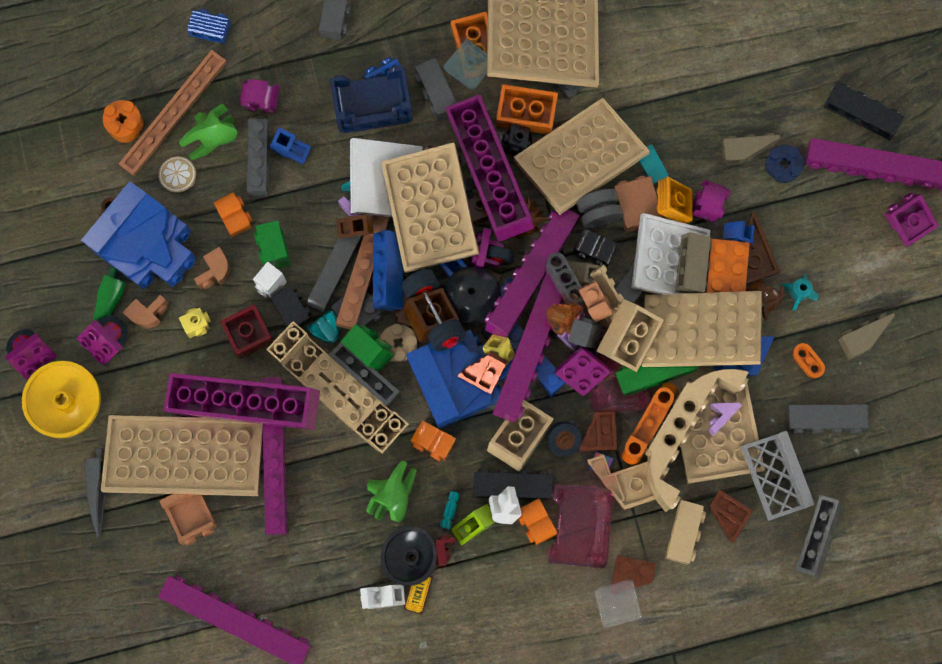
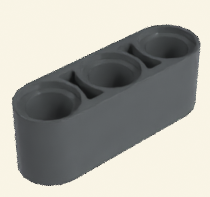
M554 252L548 257L545 267L565 304L571 308H576L583 300L579 292V288L582 286L565 257L559 252ZM551 261L558 262L560 266H553ZM560 278H567L569 283L562 282ZM570 294H576L579 299H572Z

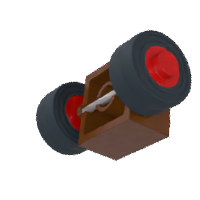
M420 270L407 277L402 283V289L408 299L403 311L420 342L429 339L436 351H445L459 344L465 338L466 333L443 288L437 289L439 283L432 270Z

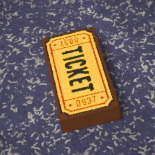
M430 576L418 585L410 586L403 610L423 615L433 576Z

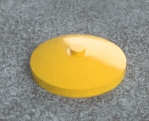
M69 361L51 362L40 367L28 379L22 394V409L29 424L38 432L52 438H69L86 430L95 420L101 404L100 388L94 376L81 365Z

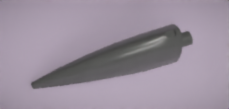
M96 449V458L84 459L86 493L97 537H101L106 492L101 491L104 449Z

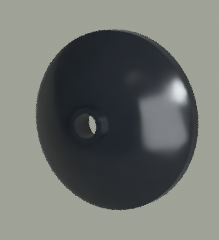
M475 266L464 267L454 272L444 287V292L459 321L468 324L485 321L490 311L494 312L496 309L494 304L498 297H501L500 285L495 276L486 269ZM470 289L475 290V294L469 295L468 291Z
M413 526L403 527L394 531L386 539L381 550V565L384 573L390 580L402 586H415L427 580L435 570L438 561L436 544L432 536L425 530ZM416 555V560L412 562L411 557Z

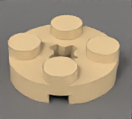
M394 324L385 329L381 334L380 339L387 341L393 347L391 350L395 353L390 362L408 361L406 354L417 349L416 335L411 328L405 325ZM395 340H403L402 348L399 346L397 348L394 347Z

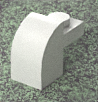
M507 487L498 496L491 495L489 497L492 519L495 522L513 524L522 515L515 487Z
M402 585L360 589L362 609L405 605L404 588Z

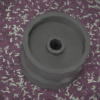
M615 189L595 191L578 200L577 207L579 212L584 214L581 220L585 229L604 227L623 218L622 207L616 204L619 201V197Z

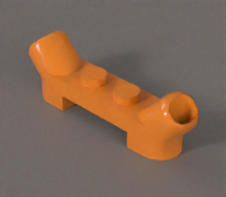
M665 382L654 394L622 452V459L626 463L631 465L639 464L672 404L679 395V389L674 384Z

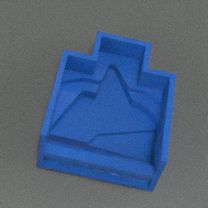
M130 181L81 239L96 255L143 290L153 282L155 275L173 288L175 284L182 280L183 274L187 269L192 268L196 260L194 254L181 245L182 242L189 238L191 232L189 227Z
M471 330L465 332L466 336L459 344L445 351H436L432 343L406 354L408 363L414 372L439 430L496 405L502 391L500 385L495 386L490 394L458 377L461 370L485 355L483 350L485 344L478 347L480 341L476 333L472 334ZM513 359L504 368L497 383L506 380Z

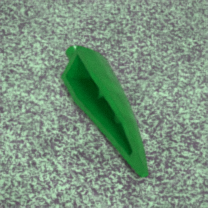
M110 267L108 275H104L97 294L93 321L95 319L98 321L104 316H111L124 292L127 283L115 279L117 269Z

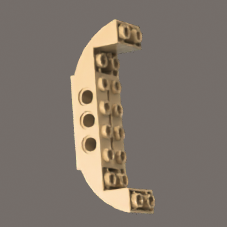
M294 321L266 349L304 387L319 390V401L380 453H383L409 425L312 341L308 334Z
M736 369L719 370L701 376L693 383L687 382L646 451L645 455L648 456L647 475L649 485L656 501L665 512L669 509L673 510L681 498L678 496L680 493L678 489L662 481L670 469L667 465L668 463L672 464L680 452L677 450V447H682L689 436L686 433L687 430H692L698 421L697 413L701 414L709 401L706 397H711L717 386L732 395L737 391L741 392L749 380L746 378L747 371ZM684 406H689L691 412L686 411ZM674 422L680 423L682 429L677 428ZM664 439H669L672 442V446L667 445Z

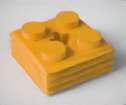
M668 176L664 180H658L656 191L658 195L657 212L673 221L685 224L692 222V189Z

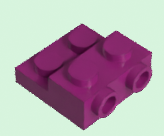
M906 194L903 196L901 203L891 204L887 207L888 211L884 213L892 230L897 231L904 246L907 247L938 227L921 194Z

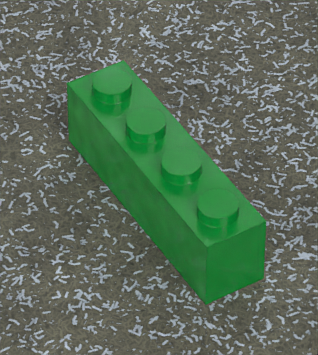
M641 364L637 372L623 366L618 369L619 372H616V376L622 393L626 397L697 372V367H642Z

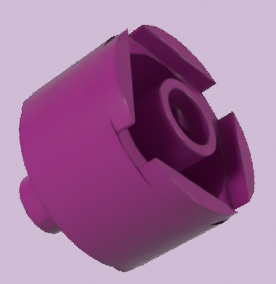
M248 79L247 82L243 80L239 103L242 107H245L246 111L256 112V109H262L263 113L274 114V110L277 109L280 87L276 84L271 87L268 85L269 82Z
M704 179L700 186H703V189L697 191L692 205L693 216L714 223L717 222L718 218H722L725 208L722 206L724 200L727 201L730 190L725 186Z

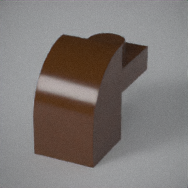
M371 214L336 219L339 238L374 234Z

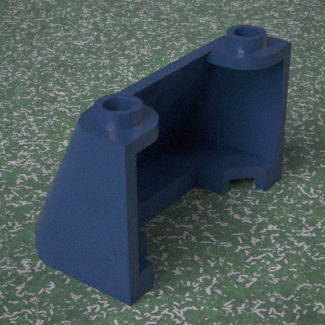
M393 66L387 71V76L350 82L349 78L344 75L330 78L336 121L341 133L401 125L413 120L404 66Z

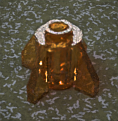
M554 304L547 309V321L556 334L561 336L564 332L570 334L574 319L583 311V307L579 305Z

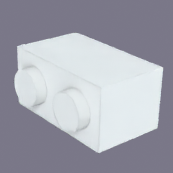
M269 262L253 278L256 284L255 288L258 290L257 292L265 298L277 294L287 283L283 273Z

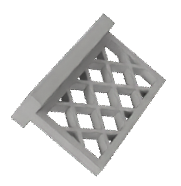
M787 431L741 446L768 521L815 505ZM774 440L777 447L775 453L765 449L769 441ZM755 447L760 450L757 459L749 455L748 448ZM763 452L772 456L769 466L760 461ZM775 459L782 461L784 465L781 472L772 468ZM758 464L767 469L764 478L758 476L755 471ZM770 471L780 475L776 484L766 480ZM782 477L790 481L791 485L788 490L779 486ZM765 483L774 487L771 496L764 494L762 490ZM777 489L786 493L783 503L774 499ZM789 496L796 498L798 507L792 508L786 505ZM771 502L781 506L778 514H771L769 508Z

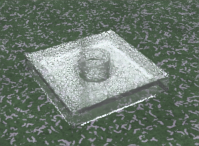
M632 579L594 589L603 628L642 618Z

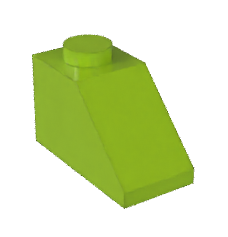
M486 504L473 511L451 529L461 546L495 523L492 519L489 505Z

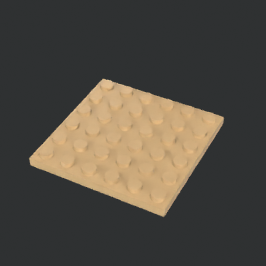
M488 0L487 76L597 88L599 85L598 0Z

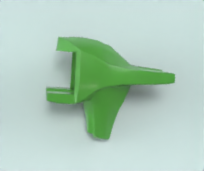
M224 104L212 109L208 116L205 113L199 112L195 116L196 126L188 131L180 140L179 144L181 147L196 140H200L202 143L189 155L191 160L206 156L218 146L228 144L236 139L238 132L232 124L235 122L232 115L225 117L221 121L218 118L227 111Z
M402 460L394 469L389 479H370L367 483V490L375 496L371 498L366 512L373 515L380 503L374 516L376 519L381 521L384 513L388 510L390 511L391 520L402 521L406 514L408 495L412 489L417 470L411 468L402 482L407 462Z

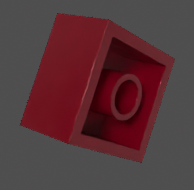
M255 304L220 321L239 359L274 342Z

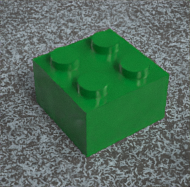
M276 220L257 225V232L254 233V237L259 249H261L258 252L263 266L267 262L276 269L291 266L283 230L279 221Z
M355 324L341 340L367 367L382 371L395 355L391 350L393 347L387 341H382L378 338L379 334L374 329H369L366 325L360 326Z

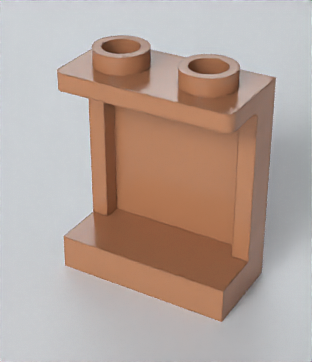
M639 176L631 182L626 180L620 181L614 186L619 197L618 204L622 207L624 214L623 227L625 233L639 230L640 214L642 213L663 218V215H660L656 209L658 199L651 176Z
M172 494L159 501L177 534L178 542L182 545L188 546L197 541L196 538L202 535L204 537L208 536L218 527L203 495Z

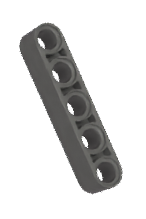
M364 235L338 239L307 300V306L322 313L327 311Z

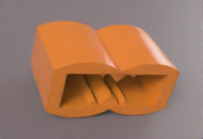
M233 192L213 202L232 238L252 228L250 223L253 220L248 211L244 213L242 209L244 203L240 195L235 196Z
M423 420L411 439V442L414 444L413 448L420 452L424 450L430 452V457L439 462L441 459L446 461L457 441L456 438Z
M540 499L520 508L522 515L518 520L521 525H526L528 529L526 535L530 543L535 542L537 546L557 535V531Z

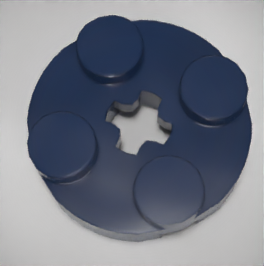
M780 145L773 148L765 161V168L769 176H772L780 183L794 181L801 174L804 167V159L799 149L789 145ZM786 160L789 162V165H787V168H784L783 165H780V162Z

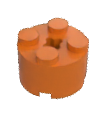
M119 100L105 107L103 124L112 138L126 143L139 137L144 128V120L132 102Z

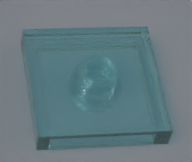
M466 38L443 66V69L473 91L487 74V53Z

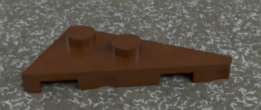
M755 211L749 215V225L754 226L753 244L749 243L746 285L757 282L761 278L765 279L780 273Z

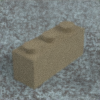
M693 232L681 235L675 291L686 294L705 293L707 288L706 277L709 269L708 258L711 250L710 236Z

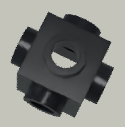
M512 123L502 138V143L504 144L503 151L516 156L530 146V139H528L530 128Z

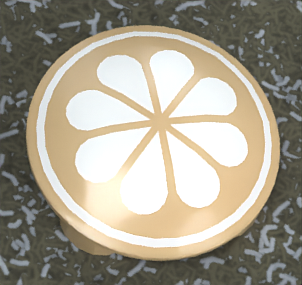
M180 156L171 157L161 165L159 180L167 191L183 192L195 184L196 169L187 158Z

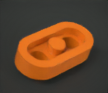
M801 343L793 349L792 356L809 378L817 379L824 374V363L808 344ZM799 351H803L805 357H801ZM815 366L817 372H812L811 367Z

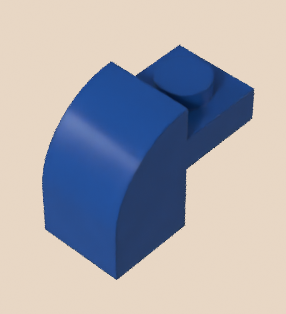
M278 127L270 149L283 158L288 157L300 164H304L311 146L294 139L296 135Z

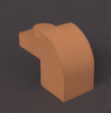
M220 247L203 256L210 270L194 278L200 289H207L213 286L216 280L222 286L230 276V264Z
M597 280L579 288V292L588 307L587 310L595 322L615 313L609 298L603 293Z
M159 295L146 308L135 299L123 313L138 327L150 329L161 324L157 316L166 312L169 303Z

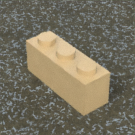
M683 500L679 501L665 559L686 565L690 564V561L694 562L697 551L694 550L695 542H699L701 531L698 530L699 525L704 522L706 512L703 511L704 506Z

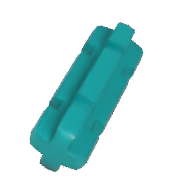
M450 492L449 501H447L443 514L444 519L441 520V528L447 530L451 528V519L454 518L457 508L456 503L459 501L460 493Z

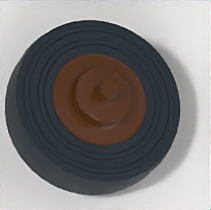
M566 421L558 422L547 433V445L558 456H571L581 446V432L573 423Z

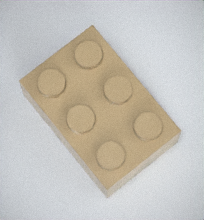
M623 299L597 352L637 372L664 320L644 308Z
M523 400L521 405L525 407L521 418L517 417L515 423L505 420L489 442L487 449L489 453L519 472L551 427L554 419Z

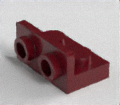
M451 535L439 536L438 540L435 541L438 567L446 566L447 561L450 560L449 548L444 546L455 545L456 540L451 538Z

